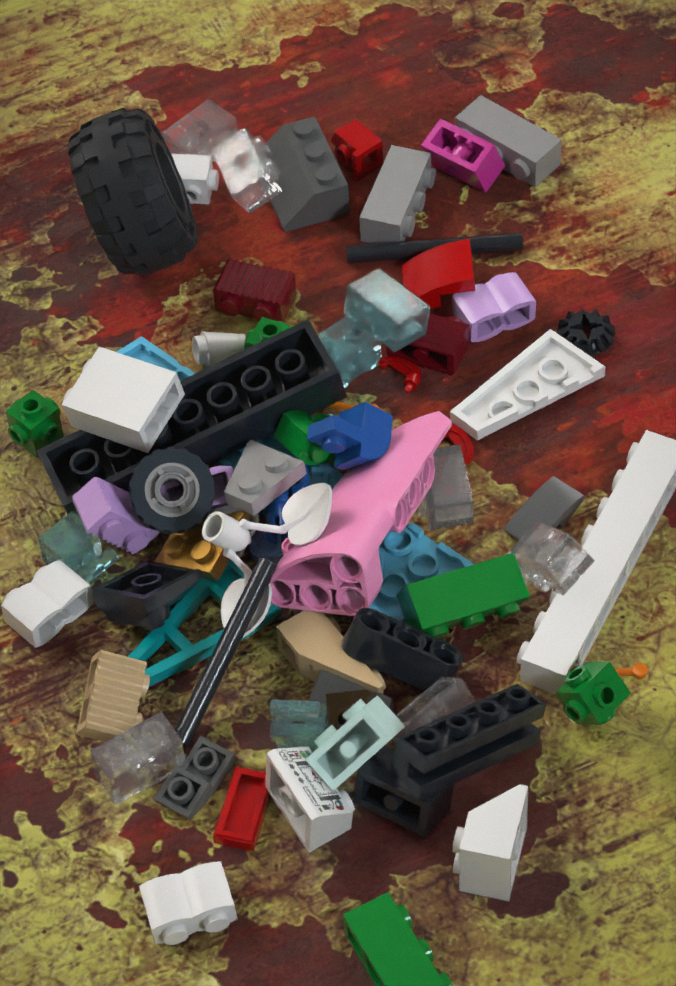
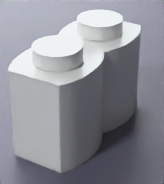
M57 560L41 567L35 573L30 583L11 590L6 595L1 607L4 622L37 648L50 641L64 625L73 622L87 611L94 600L91 585L61 560Z
M221 862L201 864L180 874H170L154 878L139 886L155 944H179L196 931L219 932L237 919L235 905Z

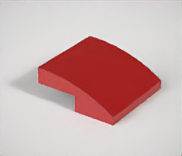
M470 239L458 240L434 247L402 265L404 303L407 307L439 308L441 307L440 295L476 291Z

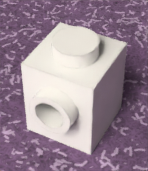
M172 154L190 204H209L212 190L217 191L219 183L218 170H213L211 155Z

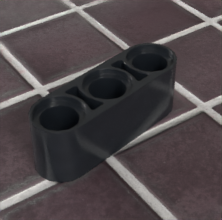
M361 608L358 610L341 641V647L349 657L435 695L443 694L463 661L460 651L450 643L371 608Z

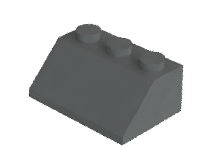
M315 116L282 125L252 158L256 172L284 232L350 214L348 184Z

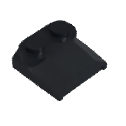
M147 561L93 588V597L95 604L103 611L106 618L115 621L117 625L130 624L141 626L143 630H155L165 624L164 621L171 616L170 607L180 601L200 581L202 572L200 569L194 570Z

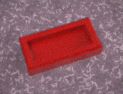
M235 767L213 834L214 843L249 851L255 850L271 799V795L265 786L266 772Z

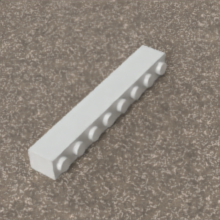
M646 430L641 441L632 444L627 456L628 464L625 470L619 469L612 483L613 492L609 498L603 497L599 504L596 523L594 526L589 524L584 531L581 540L582 548L579 554L573 553L569 558L565 570L567 576L563 583L557 582L550 595V607L547 612L541 611L533 628V638L530 642L524 641L519 650L517 663L521 664L520 681L556 695V692L566 683L565 678L570 673L572 667L582 666L676 489V440Z

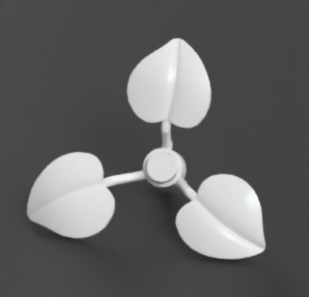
M312 484L292 495L283 507L282 518L285 524L281 526L259 523V513L255 516L247 513L253 519L252 522L245 519L238 521L226 515L240 510L231 505L210 509L202 528L203 538L224 549L223 555L230 558L244 574V579L241 578L234 581L223 595L220 613L224 628L252 574V570L240 557L245 552L246 546L251 543V537L255 534L256 530L278 534L288 532L289 541L296 546H305L314 542L325 530L330 517L332 489L329 484ZM269 583L243 637L253 632L267 615L272 600L271 583Z

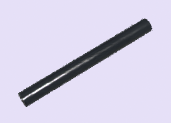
M522 233L352 245L346 246L347 264L412 259L434 247L464 239H470L472 254L523 250Z
M262 557L259 558L171 739L189 747L278 567L275 563Z

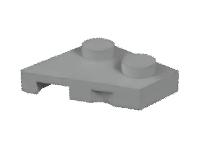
M250 440L224 490L227 504L255 516L307 474L304 461Z

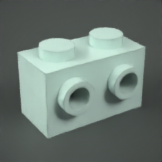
M378 695L367 704L362 699L358 700L342 715L347 722L340 729L336 730L331 725L314 740V743L319 748L305 760L332 791L339 787L405 727Z

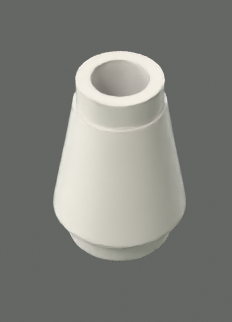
M202 331L198 336H193L192 350L196 364H204L205 367H210L245 350L244 342L246 336L244 333Z

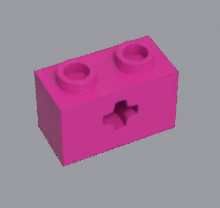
M442 119L437 122L421 144L424 152L431 153V165L485 193L505 167L494 144Z

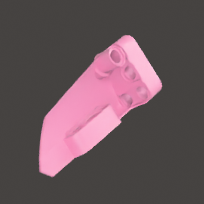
M437 411L393 429L390 445L381 457L347 470L332 489L330 517L320 537L305 546H296L289 541V538L282 542L283 557L278 562V567L270 581L272 586L271 603L281 608L355 616L359 609L371 606L380 592L383 582L379 546L388 532L401 533L431 488L435 474L433 453L452 426V421L448 417Z

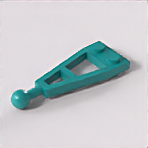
M231 559L218 581L201 578L170 611L171 616L164 621L165 624L158 629L152 630L129 654L128 657L146 662L165 641L178 652L145 669V674L150 675L149 687L212 655L224 629L193 645L178 628L209 595L221 605L223 595L228 587L237 579H244L243 572ZM271 603L264 620L253 632L243 637L242 640L253 635L281 614V607Z

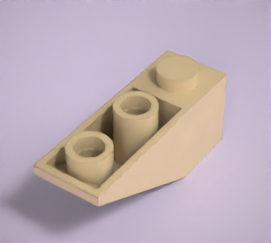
M304 610L276 626L278 648L300 676L316 682L321 671L325 670L384 695L383 690L386 689V685L381 674L374 668L370 670L366 664L349 657L341 647L343 639L341 629L331 614L325 615L322 612Z

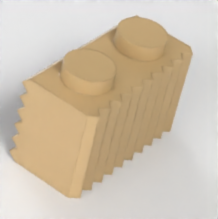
M100 650L92 656L76 732L77 735L121 746L131 740L132 736L136 737L142 724V713L138 712L139 699L145 697L150 683V675L145 674L147 662Z

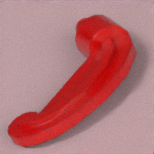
M394 356L383 357L378 360L379 368L384 369L389 366L406 377L403 383L406 394H410L412 390L417 389L421 380V371L417 365L409 360Z
M452 424L444 438H449L462 453L459 459L460 463L468 465L474 458L473 444L463 429Z

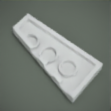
M550 329L450 411V420L478 441L604 377L605 366Z

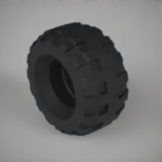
M120 108L83 123L81 130L74 133L69 139V163L76 183L75 186L89 223L92 225L96 238L107 254L111 264L115 265L116 269L125 275L137 273L140 276H144L183 261L186 254L194 250L198 242L196 222L173 156L152 117L146 111L139 108L134 110Z

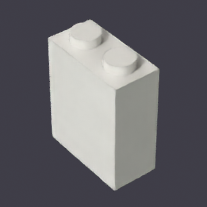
M98 347L93 357L85 363L82 374L73 388L66 392L62 407L72 427L149 453L185 393L176 372Z

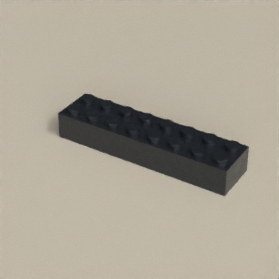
M307 319L181 380L180 383L185 395L149 453L83 430H78L37 450L74 529L76 530L84 525L74 505L72 496L94 477H99L129 492V484L135 467L138 466L145 456L150 455L155 450L167 449V447L183 448L189 450L194 455H198L205 464L210 465L246 447L250 440L257 442L275 433L285 412L302 410L312 415L347 398L340 372L310 321Z

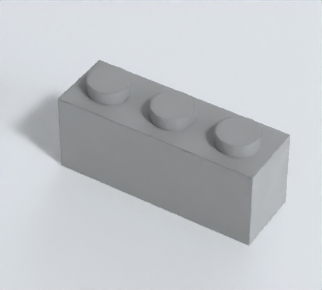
M482 95L455 117V126L495 145L505 164L503 168L505 171L534 187L539 185L561 164V139Z
M391 145L359 217L361 242L370 244L404 242L406 237L412 236L415 227V215L417 212L421 213L424 208L425 191L427 188L431 189L435 181L436 169L431 168V153Z

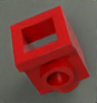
M355 119L344 127L337 129L332 135L331 142L336 146L335 155L342 165H347L353 170V178L356 181H359L383 165L382 140Z

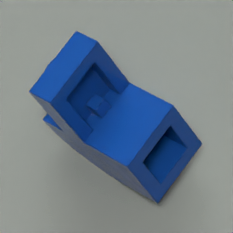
M364 402L340 412L339 417L333 415L309 425L307 439L322 446L323 450L335 453V468L342 470L351 469L377 459L387 451L391 441L393 416Z

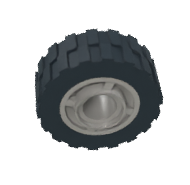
M167 447V449L153 451L150 455L145 456L138 466L135 467L129 484V497L136 515L149 528L165 534H179L195 528L206 518L214 501L215 483L209 467L198 455H194L189 450L183 448ZM175 480L182 485L184 492L179 500L172 502L163 498L160 490L165 482Z

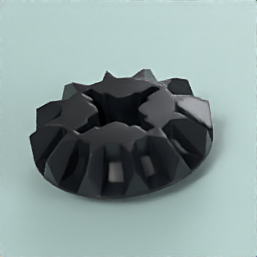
M581 308L578 313L568 311L565 319L559 320L557 334L589 356H595L611 347L615 338V326L611 324L609 315L601 316L597 309L590 313L585 312ZM582 326H587L591 331L589 338L581 330Z

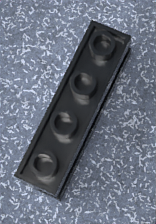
M517 683L400 736L396 740L391 779L415 798L421 800L539 743L541 730L533 725L532 722L544 717L546 703Z

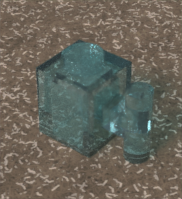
M73 511L38 538L42 559L47 565L61 560L87 583H91L119 559L117 553L110 547L102 553L100 538H97L96 535L92 536L91 533L87 534L81 518Z
M271 700L270 713L272 716L278 717L273 718L271 721L270 737L272 742H276L278 749L308 746L313 753L319 748L314 743V740L329 728L327 704H322L321 701Z

